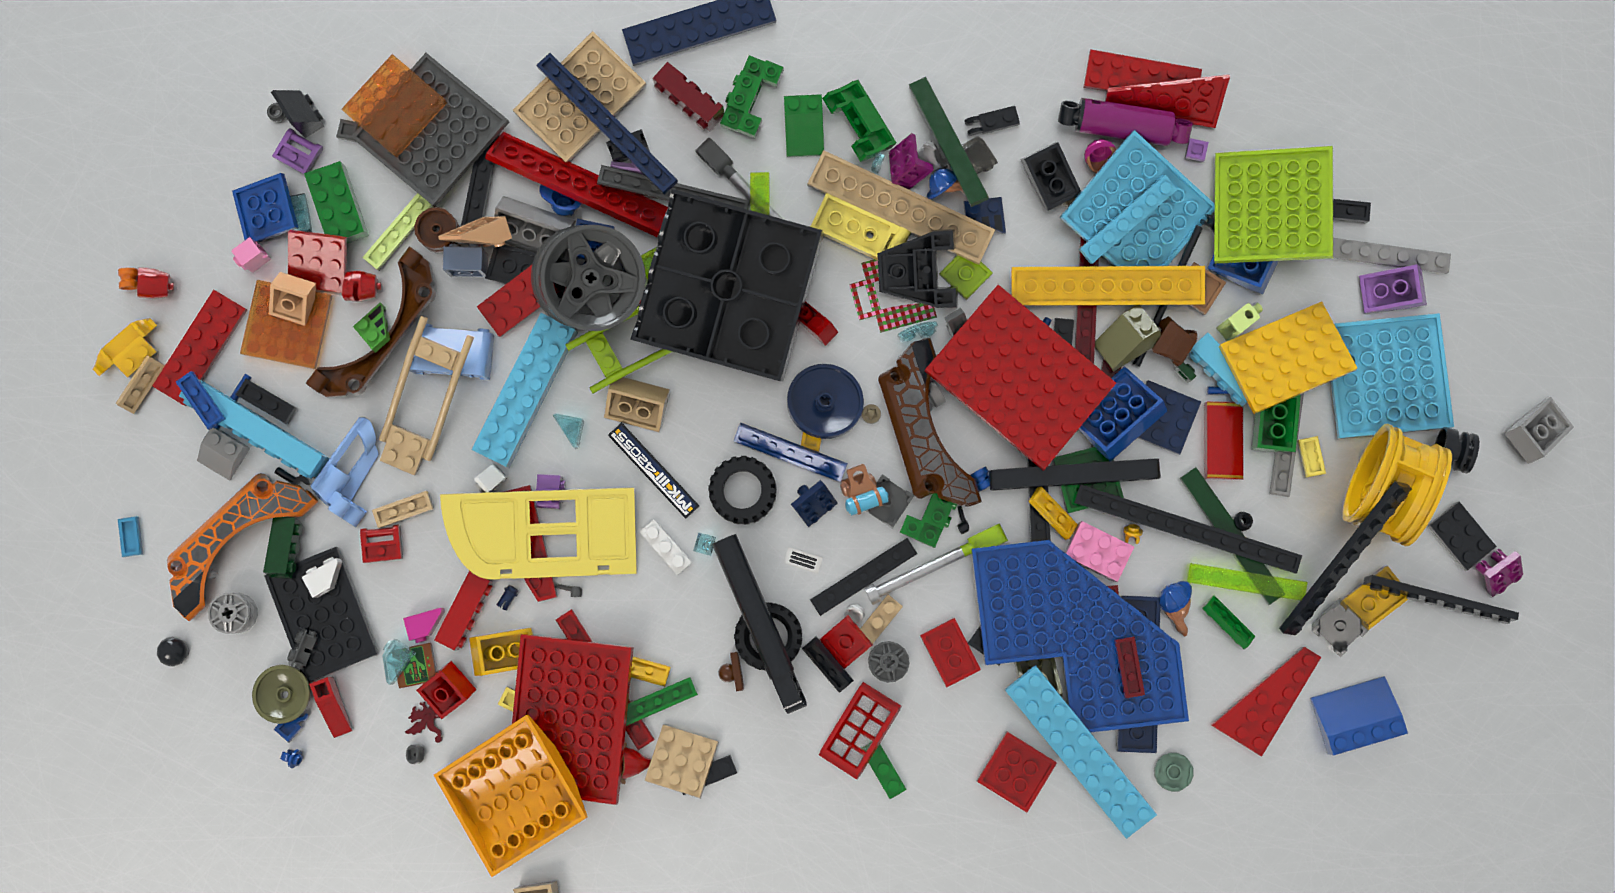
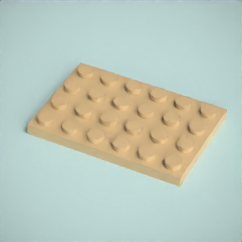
M593 31L561 62L613 116L617 115L647 85ZM547 77L513 109V112L565 162L570 161L600 131Z

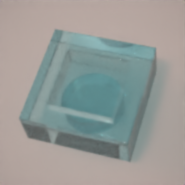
M698 533L693 551L711 556L713 551L712 544L715 543L716 537Z

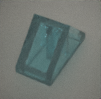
M554 414L553 417L572 446L577 449L580 445L584 420Z

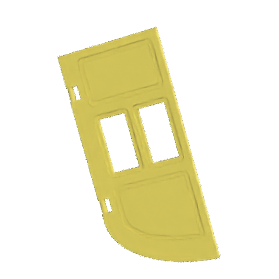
M634 487L440 494L442 517L452 548L463 565L481 578L516 579L637 574ZM575 500L576 522L530 524L529 501ZM576 534L577 556L531 558L530 536ZM609 565V570H598V566ZM512 569V573L500 574V570Z

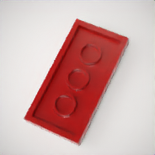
M532 265L476 306L499 337L540 308L532 290ZM553 282L555 291L559 294L561 291Z

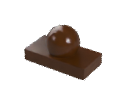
M739 652L730 653L732 664H723L719 668L718 675L725 683L735 681L736 692L743 691L744 683Z

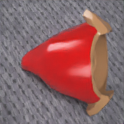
M626 742L624 743L621 783L624 785L626 783L625 779L641 773L649 767L651 758L643 756L634 749L627 748Z

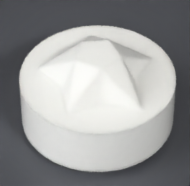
M851 604L845 611V617L849 615L855 624H859L865 617V611L860 605Z

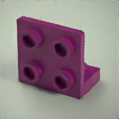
M913 133L889 151L890 173L893 184L910 190L934 171L933 164L918 159L916 135Z

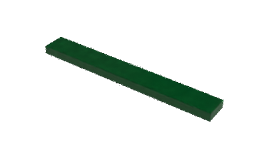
M924 77L910 83L909 88L970 206L973 207L988 200L989 196L927 78Z
M1196 467L1179 478L1213 527L1244 536L1241 530L1236 528L1234 520ZM1233 554L1268 605H1271L1285 595L1265 564Z

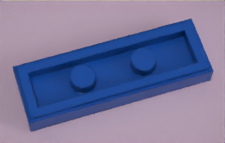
M190 371L176 381V384L208 430L226 419L193 371Z

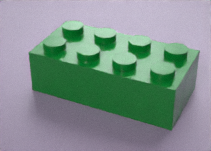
M341 161L304 173L324 234L347 237V244L369 236L346 166Z

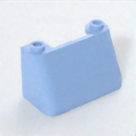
M426 324L422 337L461 352L466 336H473L474 340L460 376L490 380L494 335L489 333V329L478 328V331L432 328L433 325ZM415 355L409 370L413 374L424 375V372L427 374L452 375L453 373L452 370Z

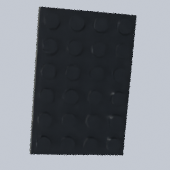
M338 547L296 562V571L293 573L292 579L274 578L264 575L291 648L294 650L297 643L294 642L296 634L303 627L307 630L306 633H309L310 630L317 633L313 649H304L305 652L310 653L306 667L303 666V669H300L308 682L379 654ZM331 557L341 559L342 565L335 588L318 598H312L302 579L306 575V571L315 566L317 568L323 566V561Z

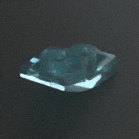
M305 193L290 196L298 228L294 230L312 232Z
M936 321L916 324L898 333L897 337L901 343L905 340L909 342L914 339L916 332L921 338L925 335L928 338L936 332L935 328H937L938 324Z

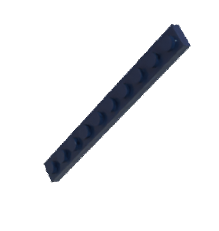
M551 53L546 55L536 65L663 194H666L678 182Z

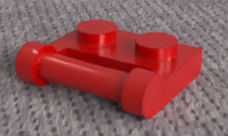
M400 525L367 530V528L360 529L363 563L403 559ZM393 535V540L368 543L369 537Z

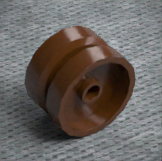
M439 207L428 208L417 217L414 225L415 235L418 241L429 251L443 253L444 247H449V244H458V242L439 240L438 237L460 227L457 220L447 210Z

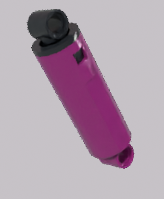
M1081 98L1079 104L1074 101H1062L1058 116L1059 123L1067 126L1075 125V132L1125 140L1135 130L1149 144L1169 146L1171 140L1179 144H1187L1193 127V123L1189 120L1175 119L1173 112Z

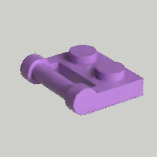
M289 128L272 157L304 174L309 172L317 157L322 153L323 146L310 142ZM293 140L311 150V153L308 155L291 146L289 142Z

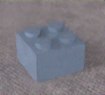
M449 244V247H444L443 270L449 276H486L488 254L483 248H480V245L470 244L468 247H461L459 244Z

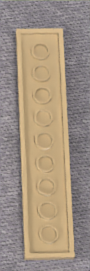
M824 150L807 183V186L822 193H828L903 227L917 237L934 230L955 229L956 248L947 251L978 265L995 232V229L900 185L893 184L883 177Z

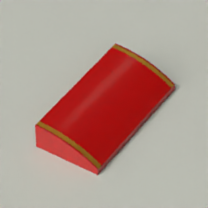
M1211 401L1204 403V479L1243 480V407L1240 404Z

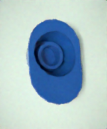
M540 185L539 187L541 197L551 204L553 211L558 215L572 216L575 209L579 208L582 204L546 186Z

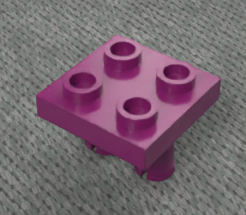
M1497 549L1496 552L1492 553L1491 558L1498 564L1491 567L1485 560H1482L1481 563L1483 565L1480 563L1476 565L1475 569L1485 577L1487 592L1492 597L1503 593L1510 584L1516 583L1522 578L1521 555L1516 551L1506 556L1501 549Z

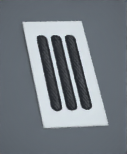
M788 547L783 563L818 574L823 557Z

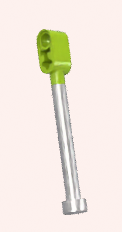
M1000 523L968 538V543L876 587L874 584L865 587L864 589L872 605L880 602V597L972 554L971 549L998 546L1008 541Z

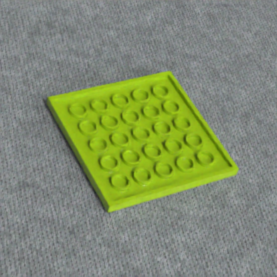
M1333 146L1215 153V264L1333 258Z

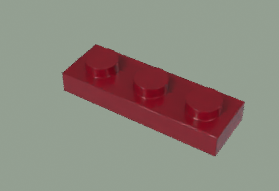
M1135 637L1114 640L1124 698L1145 695Z

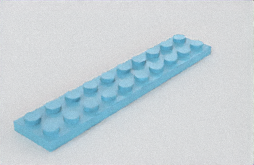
M1036 665L1005 689L1126 839L1157 816L1148 802Z

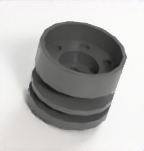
M891 641L881 642L874 646L868 657V666L872 675L880 681L887 683L896 682L903 678L910 664L909 655L905 648ZM888 656H891L894 664H891L888 668L887 664L883 663V661L887 660Z

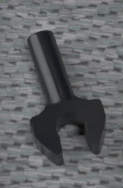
M277 467L274 472L291 484L298 485L299 482H303L306 485H310L309 480L303 475L294 477L280 467Z

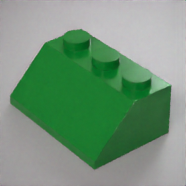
M1301 395L1255 414L1252 450L1296 452Z

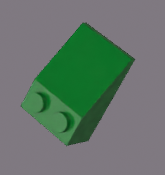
M822 94L784 96L787 157L821 156L824 150Z

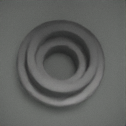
M273 103L268 107L267 115L272 121L279 122L285 118V114L278 103ZM280 110V114L275 116V111Z

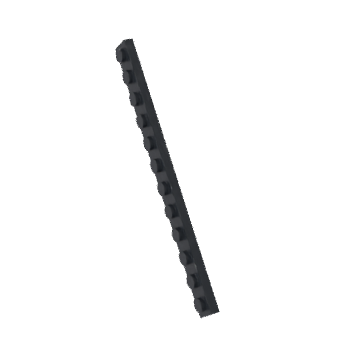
M1081 484L1074 500L1075 504L1297 574L1302 559L1300 554Z

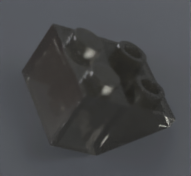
M979 136L962 144L977 174L982 171L991 170L994 167L993 165L998 163L985 141Z

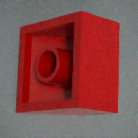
M450 661L416 691L435 713L443 719L464 703L476 691V688L456 665Z

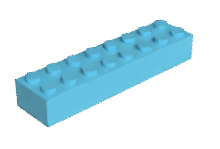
M540 313L471 450L510 468L568 353L565 344L574 340L578 334L574 328L563 325L553 318Z
M200 380L226 418L219 423L220 426L230 430L233 429L232 433L246 440L249 438L248 443L257 448H265L264 452L273 458H282L281 463L290 468H298L297 472L306 478L312 479L319 475L330 459L329 457ZM181 391L179 397L184 399L183 403L193 408Z

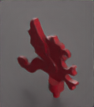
M420 702L423 710L420 711L418 709L416 711V706L413 707L411 716L408 719H412L411 723L418 719L422 720L416 722L405 733L413 735L422 733V730L427 725L430 731L438 735L435 737V742L440 743L442 741V733L434 723V719L440 717L430 706L426 707L425 702Z

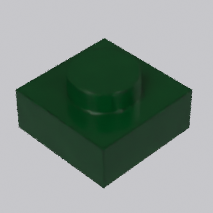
M1183 362L1175 369L1187 383L1196 377L1194 368L1188 363L1185 364Z

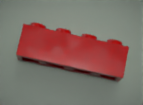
M469 570L434 641L454 651L464 647L467 641L465 636L468 630L471 631L476 623L474 618L477 613H481L485 605L482 602L485 596H489L493 589L491 585L492 580L481 578Z

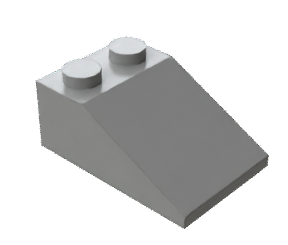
M1549 397L1517 421L1505 435L1529 464L1545 457L1574 426L1554 400Z

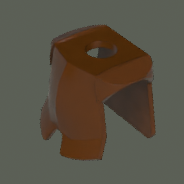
M1168 316L1162 319L1159 324L1161 336L1152 348V351L1170 358L1174 366H1179L1184 362L1197 342V331L1184 330Z

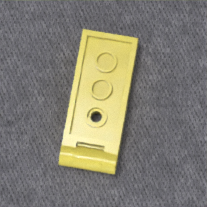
M826 193L810 226L823 230L825 237L877 261V253L907 242L911 234L909 230L828 193ZM872 233L873 237L868 238L867 234Z

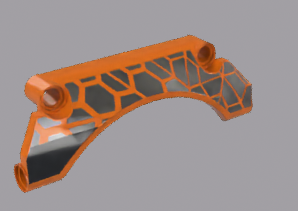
M260 473L255 475L168 556V571L173 575L169 580L173 607L186 620L191 621L205 608L204 587L208 570L216 554L230 538L244 528L266 519L286 516L302 517L318 503L317 498L307 489L304 490L300 485L278 480L271 483L266 474ZM260 481L267 482L264 487H258L257 484ZM174 561L181 562L177 567L171 565Z

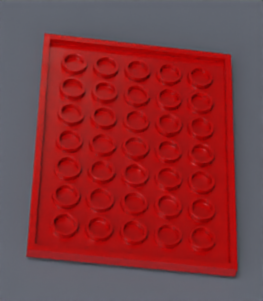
M1000 285L993 289L924 370L1043 471L1116 384L1114 380Z
M521 634L512 724L528 714L555 745L576 782L581 799L617 805L619 802L634 647Z

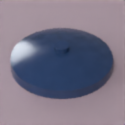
M816 364L805 368L793 379L787 393V409L792 421L804 433L816 438L832 439L846 434L857 424L863 411L864 398L858 381L847 370L832 364Z

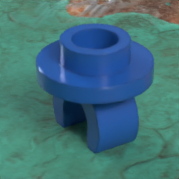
M288 749L287 753L282 752L280 759L288 762V767L294 768L300 765L303 756L301 750L296 749L293 751Z

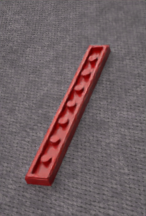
M572 609L556 619L567 639L593 642ZM642 719L626 726V732L638 750L655 740Z

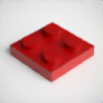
M849 615L819 639L844 669L873 645Z

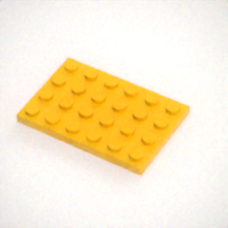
M1322 301L1219 345L1253 414L1358 369Z

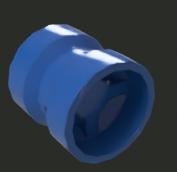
M986 466L970 475L975 479L979 492L990 486Z

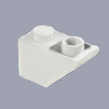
M492 464L474 479L477 482L475 486L481 493L493 492L507 477L495 464Z
M331 557L323 561V566L319 568L315 566L306 571V575L302 579L312 598H318L335 588L342 565L341 559Z

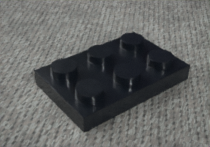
M1460 501L1456 502L1428 525L1465 571H1468L1497 547Z

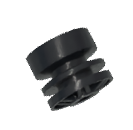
M1443 427L1436 438L1435 444L1451 450L1452 468L1454 471L1470 473L1478 456L1479 436L1473 433L1469 435L1468 432H1462L1459 436L1458 430Z

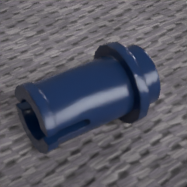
M511 585L504 588L505 591L496 604L500 608L503 605L502 609L506 611L514 597L518 596L517 592L519 591Z

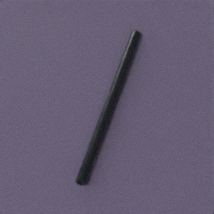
M1195 226L1178 266L1187 265L1202 232V227ZM1159 305L1153 319L1157 327L1168 305ZM1147 351L1135 358L1133 365L1140 367Z

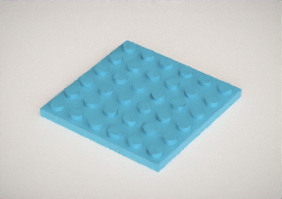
M1134 130L1060 218L1087 242L1163 175H1166L1178 190L1102 256L1113 266H1168L1187 244L1195 226H1202L1200 220H1207L1205 214L1211 215L1213 213L1215 204Z
M1440 313L1334 324L1358 368L1354 372L1331 381L1338 439L1372 436L1384 424L1400 428L1402 433L1454 427Z

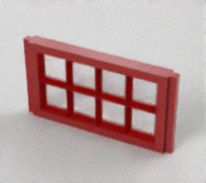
M862 682L820 750L819 756L858 780L902 706Z

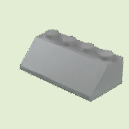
M505 196L502 197L496 206L494 217H506L512 238L505 241V243L535 253L552 234L561 229L574 226L575 223L573 219ZM567 249L559 256L561 260L564 259Z

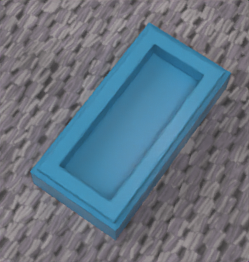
M139 517L118 519L122 557L143 555Z

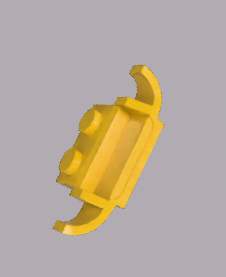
M151 318L132 322L101 348L93 367L95 373L100 376L113 364L127 378L134 373L147 355L152 357L157 352L144 338L157 326Z

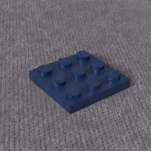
M1147 380L1145 385L1164 401L1167 412L1142 433L1138 439L1180 455L1201 401Z

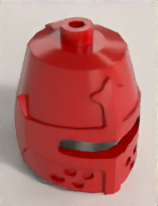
M138 267L137 296L149 299L168 297L170 290L174 289V283H171L170 274L157 269Z
M363 271L346 272L342 287V296L345 301L363 302L376 298L378 290H381V282H378L375 274Z

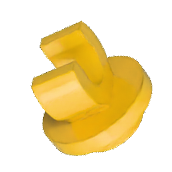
M1129 524L1123 530L1126 543H1128L1130 537H1135L1136 544L1140 542L1139 536L1143 534V530L1139 525Z

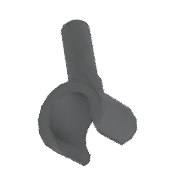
M558 583L555 585V588L571 591V597H582V589L580 587L566 586Z

